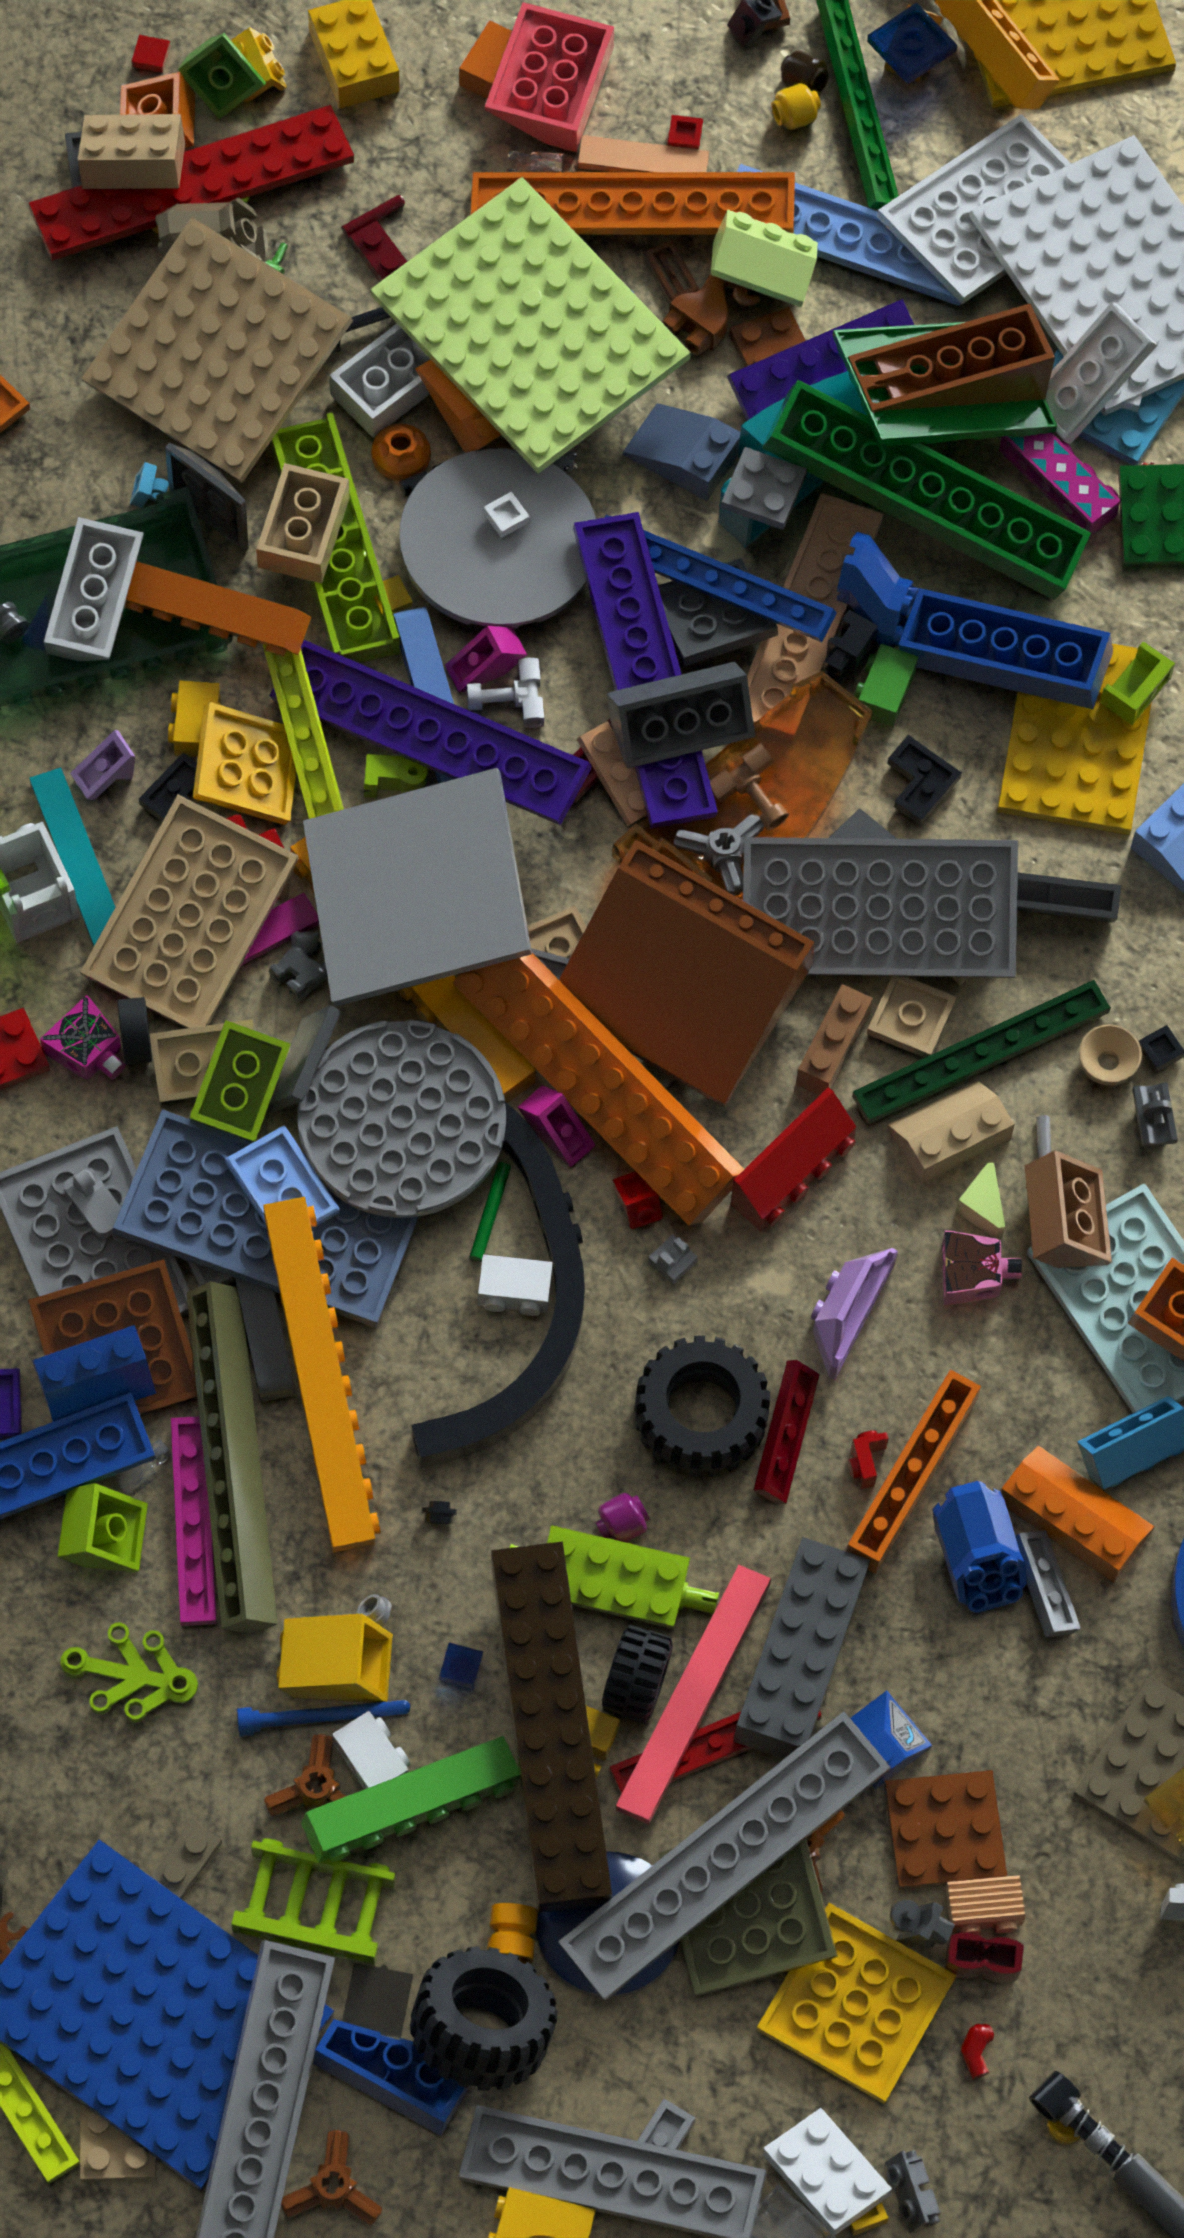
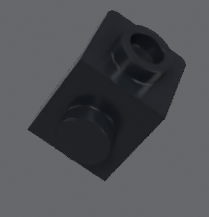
M741 0L727 26L746 48L754 46L767 23L780 20L782 13L775 6L773 0Z

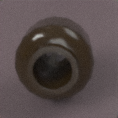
M804 49L794 51L786 56L781 63V80L787 88L802 83L807 85L811 91L815 90L819 93L828 82L829 73L825 60Z

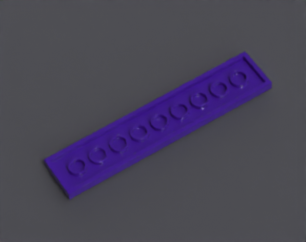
M639 512L575 522L573 531L615 691L682 675ZM702 750L635 767L651 829L717 816L718 811Z
M303 640L301 651L321 722L452 779L498 768L501 773L505 802L561 826L592 768L589 762ZM273 688L269 696L278 703L275 689Z

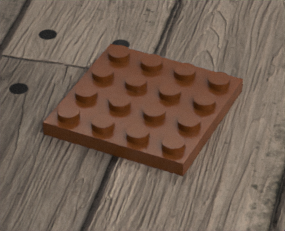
M164 1259L28 1300L44 1356L135 1325L156 1394L135 1400L139 1414L197 1397L193 1353Z

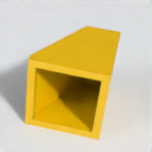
M364 1614L284 1618V1628L279 1639L282 1650L281 1663L276 1673L279 1684L278 1688L293 1698L362 1703L388 1701L393 1634Z

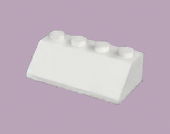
M78 517L44 639L47 654L75 661L110 659L142 543L143 532Z

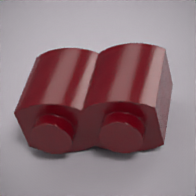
M956 1933L950 1936L947 1944L945 1969L957 1975L956 1977L970 1979L982 1976L995 1983H1011L1017 1981L1021 1973L1024 1945L1017 1940L1006 1937L986 1940L982 1936L973 1933Z

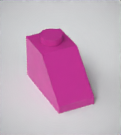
M487 626L448 661L445 667L457 690L465 692L467 691V684L480 683L482 685L506 675L518 664V660L527 656V653L513 628Z
M542 1085L517 1107L536 1135L567 1166L572 1167L595 1146L592 1138L562 1093Z

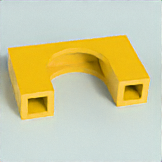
M509 2187L507 2196H499L494 2214V2218L500 2219L497 2234L490 2232L488 2238H590L596 2209Z

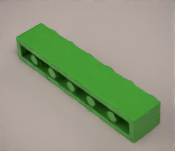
M501 1736L307 1811L301 1825L318 1863L330 1859L331 1862H336L350 1855V1850L363 1846L364 1849H370L384 1841L383 1837L394 1833L397 1836L406 1835L415 1830L417 1824L429 1820L430 1824L439 1822L447 1818L452 1810L460 1807L463 1811L470 1810L480 1805L483 1798L493 1794L495 1798L508 1795L515 1790L514 1786L520 1778L519 1768L504 1736Z

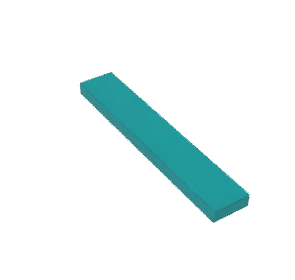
M60 767L30 777L29 780L55 849L75 889L77 906L94 947L116 907L63 770Z

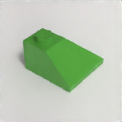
M225 33L209 38L188 54L177 69L218 119L266 84L264 79Z

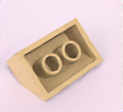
M977 1080L888 1124L887 1128L922 1184L1011 1140L1015 1124L999 1097Z

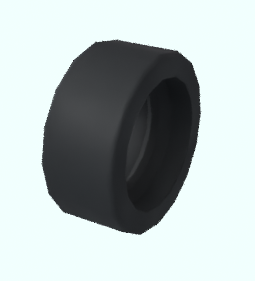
M145 998L118 1000L125 1065L152 1062Z

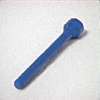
M406 1700L269 1713H259V1710H252L251 1707L237 1708L239 1737L254 1736V1732H261V1728L356 1719L370 1711L373 1717L407 1714L411 1706Z

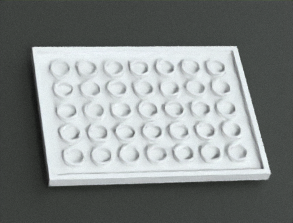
M1135 135L971 209L970 219L999 262L1003 265L1026 302L1031 304L1035 315L1063 356L1069 352L1111 302L1118 304L1157 344L1156 348L1100 410L1104 416L1123 408L1125 402L1133 398L1135 399V397L1143 394L1142 398L1184 379V206Z

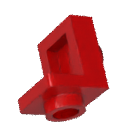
M866 1431L857 1435V1438L852 1441V1458L848 1459L851 1477L852 1479H858L860 1489L875 1486L877 1474L871 1453L887 1448L889 1440L887 1432Z

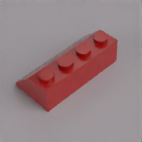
M826 1088L733 1180L730 1205L760 1232L768 1224L771 1227L777 1224L785 1214L784 1208L791 1201L794 1203L799 1202L809 1190L807 1185L815 1178L818 1180L822 1179L831 1169V1162L838 1155L845 1156L855 1145L856 1141L854 1138L857 1126L832 1089Z

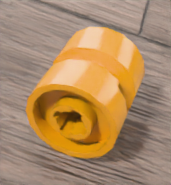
M497 1903L492 1905L490 1928L495 1933L488 1938L487 1950L489 1947L500 1949L499 1953L509 1955L510 1952L519 1956V1961L524 1964L527 1962L533 1963L535 1940L530 1935L536 1932L538 1910L534 1907L517 1903Z

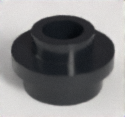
M429 1501V1507H422L421 1513L425 1514V1523L453 1524V1516L457 1515V1509L450 1508L451 1502Z

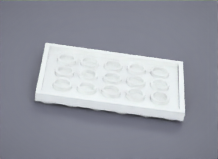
M1020 114L880 208L877 218L963 304L1007 274L1003 265L999 262L970 219L971 209L1071 163Z

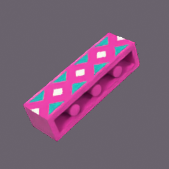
M1053 433L1012 438V435L1001 437L999 451L1072 523L1091 532L1090 537L1117 516L1121 500L1114 488L1105 485L1097 477L1094 469L1087 463L1083 464L1074 455L1069 444L1060 441Z

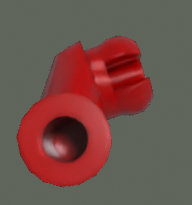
M978 2023L969 2028L961 2046V2053L972 2080L989 2074L982 2056L986 2044L989 2041H993L994 2031L988 2024Z

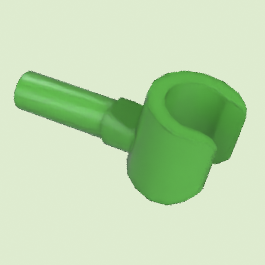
M281 243L272 260L265 262L282 274H284L285 269L280 267L279 264L288 245Z

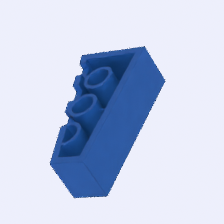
M333 2019L314 2053L313 2064L440 2136L444 2133L471 2086L469 2085L468 2088L458 2086V2081L452 2078L447 2081L439 2076V2070L435 2067L431 2069L423 2060L424 2053H418L413 2041L383 2036L378 2031Z

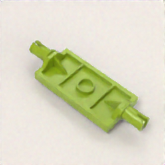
M551 1525L547 1543L563 1541L572 1605L674 1629L678 1610H682L683 1607L714 1614L719 1592L715 1593L690 1587L688 1582H685L690 1557ZM510 1544V1547H509V1548H514V1547H519V1546H515L514 1544Z

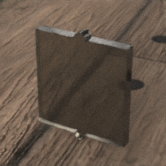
M354 1963L342 2021L378 2031L382 2035L401 2038L414 1974L389 1970L386 1965H382L379 1968Z

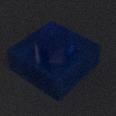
M449 1642L439 1680L474 1689L483 1659V1651Z

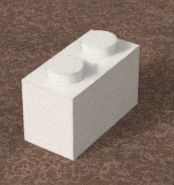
M483 1254L478 1306H484L486 1310L493 1312H502L505 1309L519 1310L521 1314L528 1316L547 1313L553 1262Z
M370 1711L332 1734L333 1744L363 1789L409 1772L407 1767L411 1763L400 1746L394 1749L388 1740V1737L391 1736L388 1727L380 1717L374 1719Z

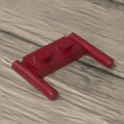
M396 195L341 226L343 234L350 239L352 246L379 282L408 262L378 223L380 219L405 205V199L402 195Z

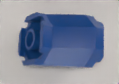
M857 532L849 545L855 548L854 554H846L837 586V592H840L837 595V601L849 604L856 614L878 626L876 642L879 646L884 644L894 648L900 642L908 620L907 616L911 606H913L919 588L913 586L912 580L901 578L870 535Z
M980 1481L950 1488L945 1494L947 1500L942 1506L938 1502L932 1511L935 1532L939 1538L958 1601L967 1605L969 1610L975 1613L1017 1602L1023 1595V1587L1027 1584L1025 1561L1020 1553L1007 1506L1001 1492L993 1488V1491L988 1489L986 1484Z

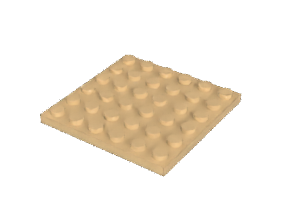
M191 217L81 379L203 459L210 461L240 483H243L353 320L349 315Z

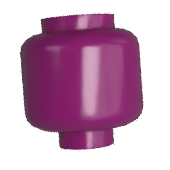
M621 1493L599 1506L598 1514L600 1520L596 1521L595 1524L602 1537L628 1543L646 1532V1522L650 1520V1517L637 1495L631 1497L628 1493Z

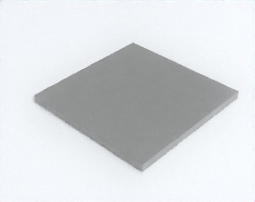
M498 768L303 820L331 1001L335 1007L532 954L501 773Z

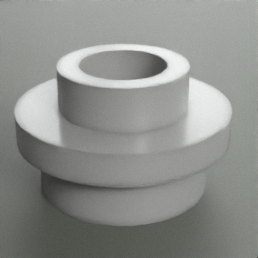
M373 1594L366 1597L360 1603L357 1614H364L382 1626L389 1619L391 1603L387 1598Z

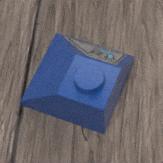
M887 1690L850 1718L891 1767L889 1772L872 1784L875 1790L932 1747L931 1743Z

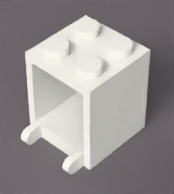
M43 821L35 825L32 823L23 825L15 833L5 837L0 836V910L16 943L79 918L75 889ZM35 862L38 871L7 883L4 876L5 873Z

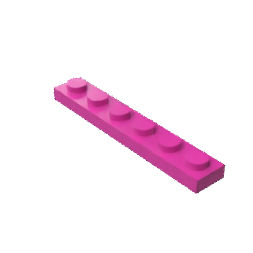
M200 1417L171 1418L181 1626L217 1624L213 1540Z

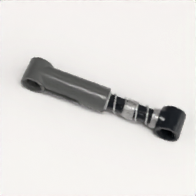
M1053 2071L1029 2096L1032 2105L1050 2122L1057 2123L1059 2120L1065 2127L1069 2126L1074 2130V2137L1080 2136L1085 2141L1083 2143L1084 2146L1094 2155L1098 2154V2160H1104L1110 2166V2172L1115 2171L1113 2180L1172 2238H1184V2197L1139 2153L1136 2155L1131 2153L1129 2155L1124 2150L1125 2145H1119L1114 2140L1115 2135L1105 2125L1100 2126L1101 2121L1096 2122L1089 2115V2109L1083 2110L1084 2105L1079 2100L1081 2094L1076 2086L1062 2073Z

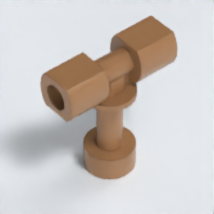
M760 743L742 756L745 762L730 773L725 769L713 778L710 784L712 792L721 803L736 791L740 795L748 793L762 812L759 818L767 831H770L780 826L788 818L789 814L781 803L773 805L758 785L762 779L759 774L775 763Z

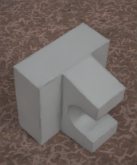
M674 1234L656 1249L648 1259V1262L673 1285L698 1261V1257L690 1250L689 1246Z

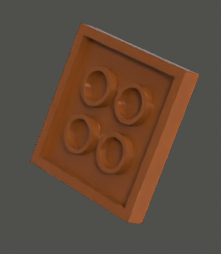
M993 1770L885 1781L884 1787L898 1890L944 1886L947 1882L1007 1877Z

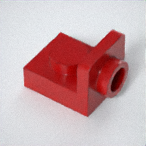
M636 1171L612 1179L614 1190L625 1209L628 1225L631 1229L662 1219L658 1194Z

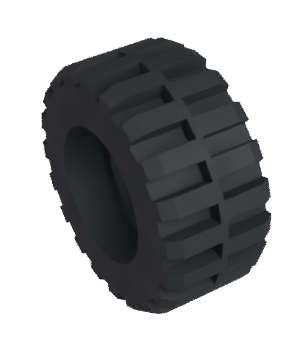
M705 1335L694 1336V1342L687 1343L685 1338L674 1341L673 1349L670 1350L667 1346H664L657 1351L656 1360L650 1359L644 1367L643 1376L639 1377L634 1411L636 1429L641 1432V1442L645 1449H653L652 1457L659 1463H663L664 1460L670 1462L669 1469L676 1473H679L681 1468L689 1470V1476L699 1477L700 1471H708L709 1477L720 1475L721 1468L724 1467L730 1472L739 1467L741 1459L747 1461L754 1454L755 1446L760 1445L764 1437L770 1407V1392L767 1391V1379L764 1372L758 1373V1363L752 1356H749L747 1359L743 1357L744 1349L737 1344H734L732 1348L725 1346L726 1339L715 1337L714 1342H706ZM706 1381L714 1383L727 1391L735 1403L734 1417L727 1425L715 1431L697 1432L690 1430L678 1423L669 1411L671 1394L682 1385L690 1382Z
M480 1946L469 1947L466 1949V1952H462L461 1949L447 1954V1957L443 1956L437 1959L432 1964V1967L426 1971L412 2009L410 2034L414 2038L413 2044L418 2053H424L423 2060L431 2069L437 2068L439 2076L447 2081L452 2078L458 2081V2086L468 2088L469 2085L477 2086V2090L489 2091L491 2087L501 2090L510 2088L512 2082L515 2085L528 2079L529 2075L534 2074L540 2068L555 2030L558 2011L555 2008L557 2003L551 1990L548 1991L550 1986L542 1975L537 1976L536 1968L530 1963L524 1964L520 1962L519 1956L510 1952L509 1955L499 1953L500 1949L489 1947L488 1950H480ZM473 2007L490 2011L502 2018L509 2028L488 2029L480 2027L462 2016L458 2009Z

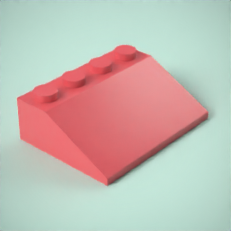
M523 2L487 98L485 110L545 144L577 152L614 48V26Z

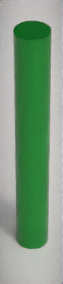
M499 1162L497 1164L469 1256L471 1260L476 1262H482L483 1254L485 1255L511 1166L507 1163Z

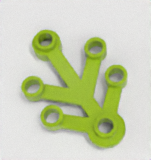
M120 1622L114 1623L109 1627L108 1639L112 1645L118 1647L129 1666L88 1657L87 1652L79 1647H71L65 1650L60 1659L62 1671L69 1678L78 1679L88 1672L124 1680L108 1691L98 1690L90 1696V1707L94 1713L99 1715L106 1714L112 1705L144 1686L159 1688L143 1700L133 1698L125 1704L124 1710L127 1719L135 1723L142 1721L147 1713L169 1700L175 1703L188 1702L195 1696L198 1689V1681L195 1674L187 1668L176 1666L164 1647V1637L159 1631H148L143 1636L142 1642L144 1650L154 1655L163 1673L150 1671L130 1640L128 1627ZM115 1630H123L125 1632L124 1638L120 1640L114 1639L112 1634ZM156 1637L160 1640V1644L154 1648L149 1647L147 1641L150 1638ZM71 1656H79L81 1658L80 1664L76 1666L70 1665L68 1660ZM183 1679L186 1681V1686L183 1689H176L173 1687L174 1681ZM99 1697L107 1700V1704L102 1708L94 1705L95 1700ZM134 1705H139L142 1707V1712L134 1716L129 1713V1709Z

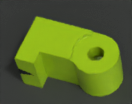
M367 754L364 797L377 798L378 790H394L406 793L424 788L427 785V767L401 756Z

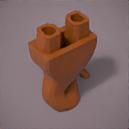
M709 275L700 290L681 294L670 303L669 312L662 323L675 337L682 330L689 333L690 335L685 340V346L694 355L699 356L708 348L713 351L724 338L728 328L729 307L725 288L734 289L733 297L735 301L744 306L755 305L760 302L758 296L748 295L752 289Z

